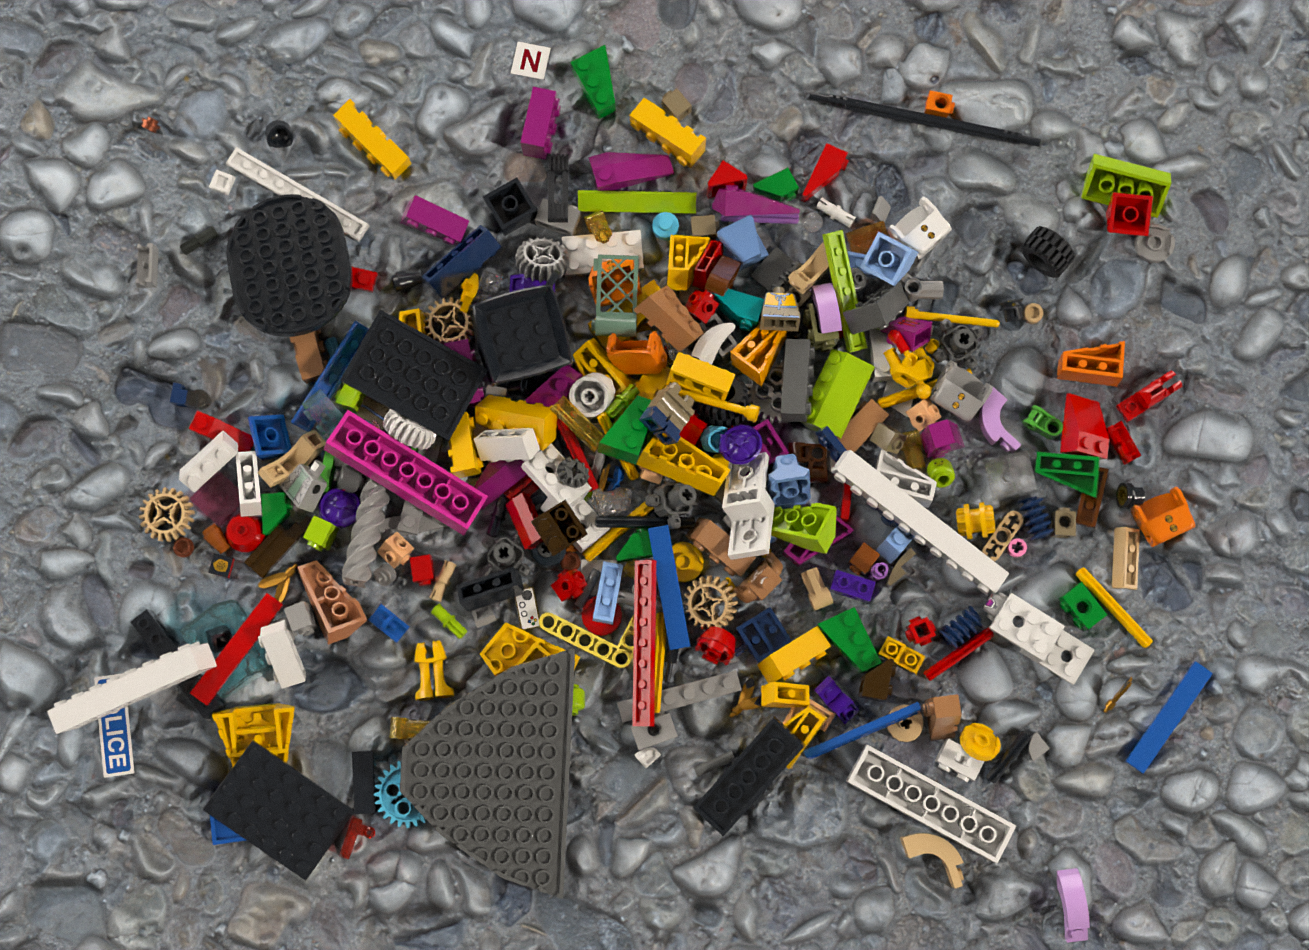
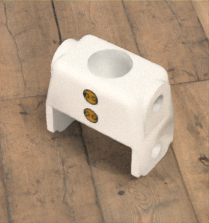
M925 197L920 199L919 207L906 214L895 226L891 225L888 228L891 238L919 252L915 258L916 260L923 258L952 230L950 224L942 217L938 209Z

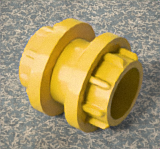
M979 502V508L970 509L969 504H964V508L957 509L956 518L959 535L967 536V539H973L972 533L982 532L983 538H987L988 534L996 531L992 505H984V502Z

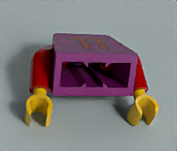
M899 317L889 322L888 327L880 330L881 333L887 334V343L896 346L899 352L904 354L905 358L902 364L906 368L914 366L917 362V355L909 351L913 352L928 343L925 349L928 353L933 354L940 345L938 340L931 338L932 322Z

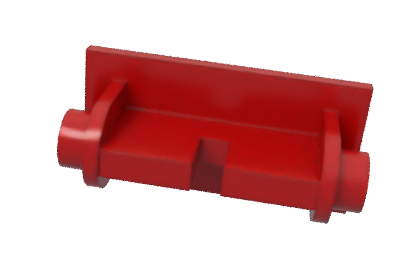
M1122 420L1106 428L1109 439L1124 465L1142 456Z
M526 474L505 491L504 495L511 501L521 493H528L531 496L539 487Z

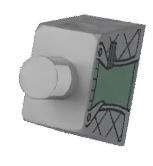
M315 460L311 467L299 464L280 486L297 508L312 513L327 487V482L321 476L326 466L318 460Z

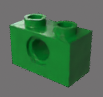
M1082 582L1058 598L1061 602V608L1066 613L1069 612L1074 618L1072 621L1075 626L1083 631L1089 630L1107 616V613ZM1078 603L1085 605L1084 613H1080L1077 610Z

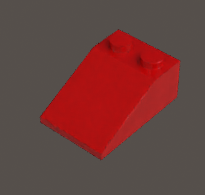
M1067 393L1060 453L1100 457V460L1107 459L1109 436L1100 403Z

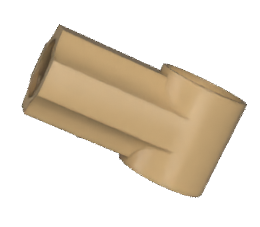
M817 567L801 573L802 580L809 593L810 604L814 611L834 603L830 591L825 587Z

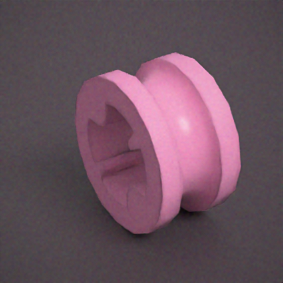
M1020 538L1011 540L1007 546V551L1012 557H1020L1027 550L1026 543ZM1019 543V547H1022V550L1015 553V549L1012 550V546Z

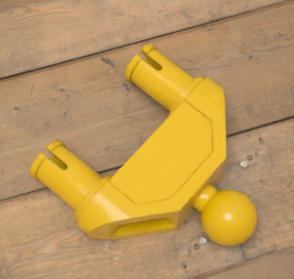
M921 346L912 352L917 355V362L909 368L903 366L895 347L885 351L883 355H885L891 367L890 374L893 380L906 388L917 386V396L920 399H928L932 394V389L928 384H924V381L932 377L934 362L930 356L926 355L923 347Z

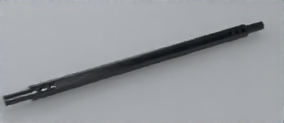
M810 92L809 100L827 103V106L1018 145L1023 143L1039 147L1041 139L1023 136L1019 132L833 94L828 96Z

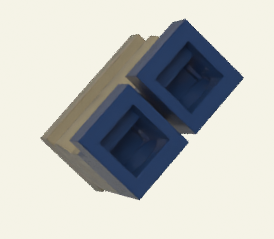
M677 382L669 383L666 388L658 390L656 396L639 419L651 432L654 431L653 434L664 445L678 443L681 437L679 435L688 423L690 416L695 412L692 409L695 400L688 395L680 397L678 394L681 391V386Z

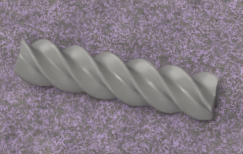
M366 475L365 486L360 496V505L356 511V523L353 526L351 542L347 548V560L342 569L343 583L361 588H366L364 583L372 576L369 564L377 556L373 545L381 538L377 527L385 521V514L382 508L390 501L386 491L387 488Z

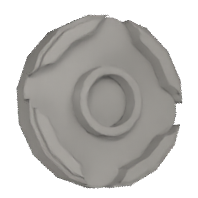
M1150 224L1148 236L1136 235L1134 239V249L1137 255L1149 263L1165 261L1172 254L1175 247L1173 234L1171 235L1169 229L1160 224Z

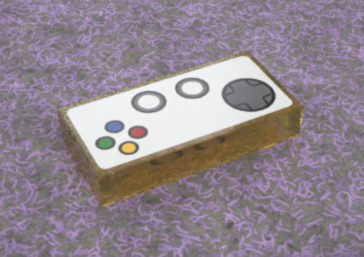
M534 587L524 588L525 594L515 597L520 626L524 631L540 627V615Z

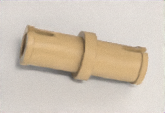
M447 560L444 561L439 576L435 578L436 583L429 596L430 599L441 603L447 586L451 584L450 579L457 566L456 564Z

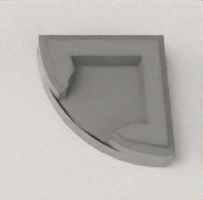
M1037 732L1031 736L1028 752L1031 760L1035 761L1050 748Z

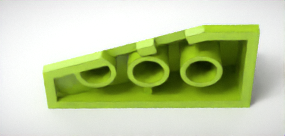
M811 503V506L807 507L794 505L793 508L787 509L774 507L771 536L807 550L826 554L835 538L837 509L835 506L821 503Z

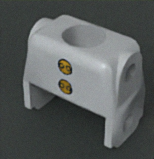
M950 360L940 373L929 399L968 423L986 402L993 391V386L988 383L984 385L973 374L958 367L956 362Z

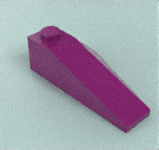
M606 152L588 157L598 191H614L674 175L669 155Z
M726 185V188H719L712 203V209L724 216L800 213V209L792 205L740 189L737 185Z

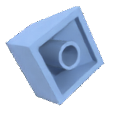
M878 232L860 268L895 286L910 270L919 252Z

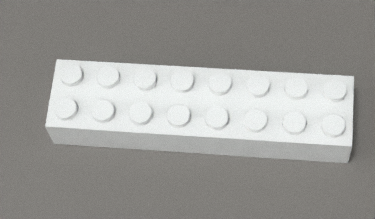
M199 642L191 645L186 644L179 647L178 651L168 652L161 655L158 660L143 663L140 668H133L124 672L125 675L115 676L106 680L107 683L90 687L89 691L72 695L69 700L59 701L54 704L55 708L47 712L56 734L74 730L216 667L217 664L208 643L201 645Z
M864 745L846 780L847 783L994 863H998L1016 828V825L869 745Z

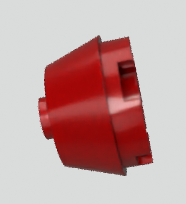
M240 513L235 515L227 524L226 539L228 544L236 551H254L265 539L262 520L257 515L241 517Z
M713 626L697 639L695 650H700L703 653L702 658L710 663L717 665L718 661L728 665L735 655L736 639L727 630Z

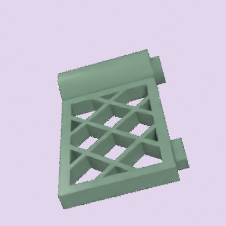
M598 254V258H594L593 271H597L596 320L592 319L591 332H595V336H610L612 333H615L617 337H636L637 313L635 311L633 313L623 312L619 305L627 298L633 304V309L637 307L639 256ZM602 259H611L616 266L607 273L602 268ZM614 259H623V260H621L619 263H617ZM625 260H634V269L627 274L620 265ZM617 267L626 275L618 284L609 276ZM633 272H634V280L630 277V275H631ZM607 277L615 285L608 293L601 288V282ZM627 278L633 283V290L628 294L619 286ZM616 288L625 295L618 304L608 296ZM607 297L615 307L609 312H601V302ZM617 308L620 312H612V311Z

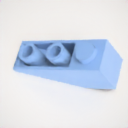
M897 526L875 551L891 564L915 536L910 532L902 531Z

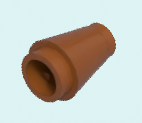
M215 523L202 532L204 535L203 539L220 554L230 548L220 526H217Z

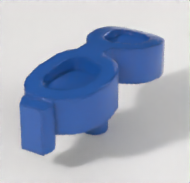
M615 466L613 478H607V481L611 482L605 494L609 495L620 489L619 482L624 479L622 467Z

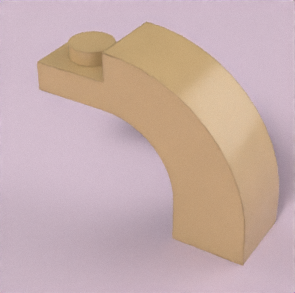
M824 242L799 269L793 271L788 277V282L801 294L806 293L829 269Z
M314 429L302 435L292 449L284 456L260 468L258 474L270 488L277 484L281 486L299 464L309 466L324 450L326 441Z
M913 833L900 837L906 858L926 853L933 854L944 864L951 887L958 888L963 886L961 881L964 880L961 869L956 868V865L964 862L952 844L939 836L928 833Z

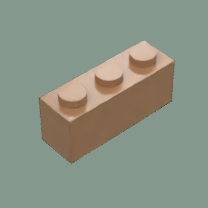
M872 398L868 403L864 401L857 408L859 412L855 417H851L842 438H838L847 451L851 450L855 453L873 434L879 422L883 423L889 416Z

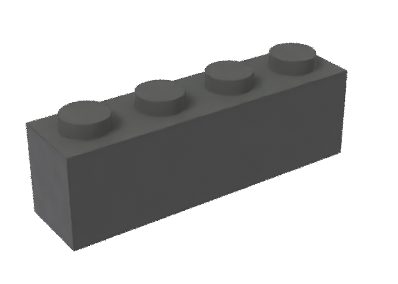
M786 339L781 400L782 421L807 422V415H811V402H808V399L813 393L810 377L814 376V365H811V359H815V347L811 346L810 339Z

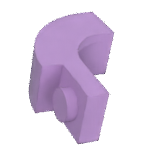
M832 283L812 286V290H810L812 293L811 299L816 307L819 330L821 333L842 331L837 297Z
M993 387V391L979 410L980 427L983 435L991 445L998 440L1003 450L1006 452L1010 451L1013 454L1021 444L1001 424L1000 411L1007 399Z
M1077 868L1058 870L1057 889L1064 911L1065 939L1067 943L1088 940V928H1090L1089 912L1080 873Z

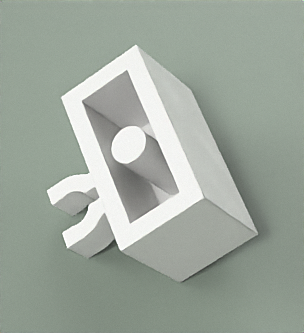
M945 739L935 759L939 763V768L946 772L952 770L958 773L956 777L965 782L969 780L975 781L984 761L976 760L969 756L960 744L950 739Z

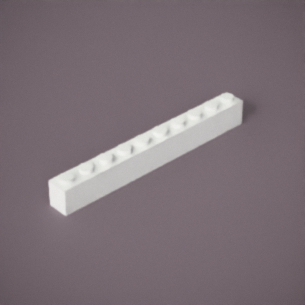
M844 451L831 469V472L835 474L834 478L843 484H848L854 494L862 495L867 499V504L883 511L882 515L891 521L894 520L899 524L898 527L902 531L910 532L914 535L916 542L928 546L933 555L946 560L947 566L954 570H959L965 580L973 581L978 585L977 589L984 594L996 593L1009 575L1006 570L853 451Z

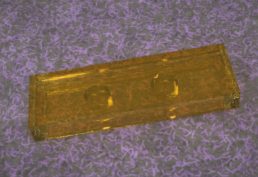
M563 395L550 410L595 452L604 435Z

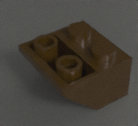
M566 499L531 521L552 556L588 535Z
M894 659L884 661L861 677L858 697L879 702L887 701V698L891 697L893 685H890V679L896 673V665L893 664Z

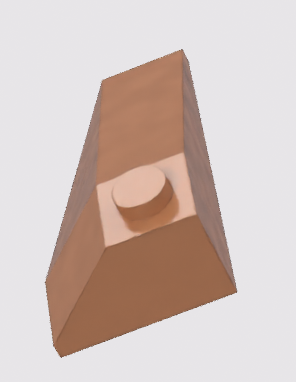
M317 560L297 567L328 645L348 638L367 621L360 603L355 598H352L346 592V589L342 585L340 586Z

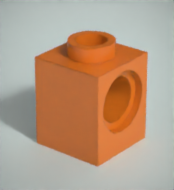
M930 90L924 113L947 118L954 110L955 102H952L953 95ZM936 103H942L944 108H938Z

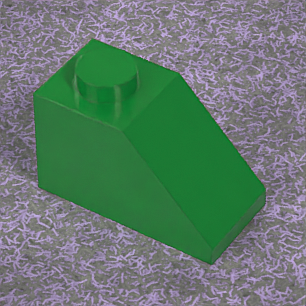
M788 167L754 183L752 187L753 193L780 202L794 199L799 190Z
M285 492L261 494L263 535L267 537L279 524L282 525L290 516V509H293V502Z
M648 528L637 529V533L631 535L616 556L617 563L653 557Z

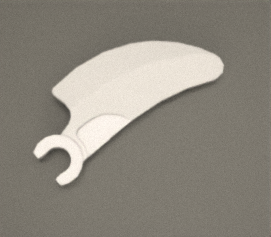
M723 323L706 331L697 341L691 355L712 365L722 343L735 330V324Z

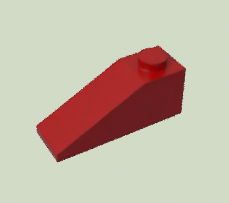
M826 143L802 194L801 201H807L838 177L841 170L845 171L849 162L846 159L848 152Z
M198 410L189 426L191 431L210 440H213L219 433L224 431L238 443V452L251 451L254 446L252 435Z

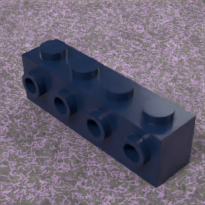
M480 225L421 277L434 293L442 299L449 296L453 289L463 283L473 271L480 269L483 263L488 258L493 257L501 246L490 231Z

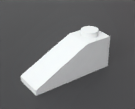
M877 328L869 330L871 365L875 367L872 372V382L893 381L890 374L891 367L885 355H883L885 351L892 348V345L886 341L887 334L881 333Z

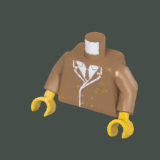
M769 549V554L760 555L765 559L739 586H735L731 578H725L728 582L725 587L733 586L729 592L736 593L737 596L735 597L744 603L762 601L782 581L780 574L783 570V565L771 553V549Z

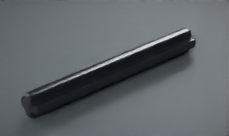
M596 516L595 525L597 528H654L668 525L667 519L669 517ZM679 517L681 518V526L678 529L695 528L696 520L694 517Z

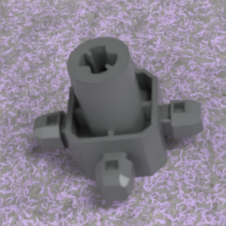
M947 318L939 323V327L942 333L945 332V335L940 338V349L934 353V360L937 363H941L946 359L956 363L964 360L963 364L971 370L978 365L975 356L972 357L971 354L977 350L978 341L976 339L983 335L984 330L980 325L970 330L965 325H959L953 329L951 321Z
M664 476L665 484L658 486L653 494L646 496L645 504L649 507H655V513L659 517H669L667 521L670 529H678L681 526V518L679 516L687 514L691 510V506L697 505L699 503V496L692 486L676 483V480Z
M518 533L513 537V541L504 537L499 538L495 543V540L490 536H486L482 540V545L487 550L490 549L487 557L488 562L493 566L488 569L486 575L511 567L518 570L519 574L523 577H527L530 574V567L526 563L522 564L525 560V552L520 547L523 544ZM504 552L509 554V557L501 559Z

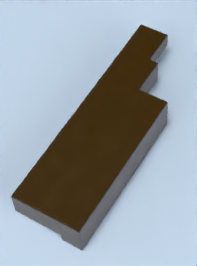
M306 516L299 524L295 522L289 530L279 524L244 563L264 579L305 534L312 519Z

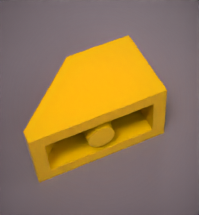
M775 681L762 685L761 706L773 708L810 706L809 685Z

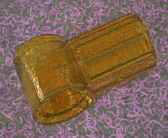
M603 210L585 216L584 220L588 231L593 234L596 241L602 244L609 242L612 233Z
M915 429L902 432V434L907 436L903 447L900 449L904 453L906 465L917 470L925 468L919 431Z
M391 717L389 738H413L430 721Z

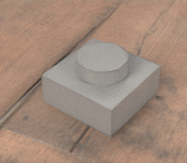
M491 605L471 611L477 628L496 621Z

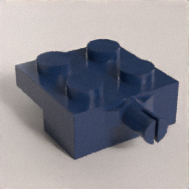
M771 607L736 628L741 637L742 645L735 648V655L738 657L748 651L756 662L759 663L792 642Z

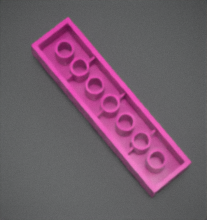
M347 410L325 443L324 450L463 536L488 498L481 491Z

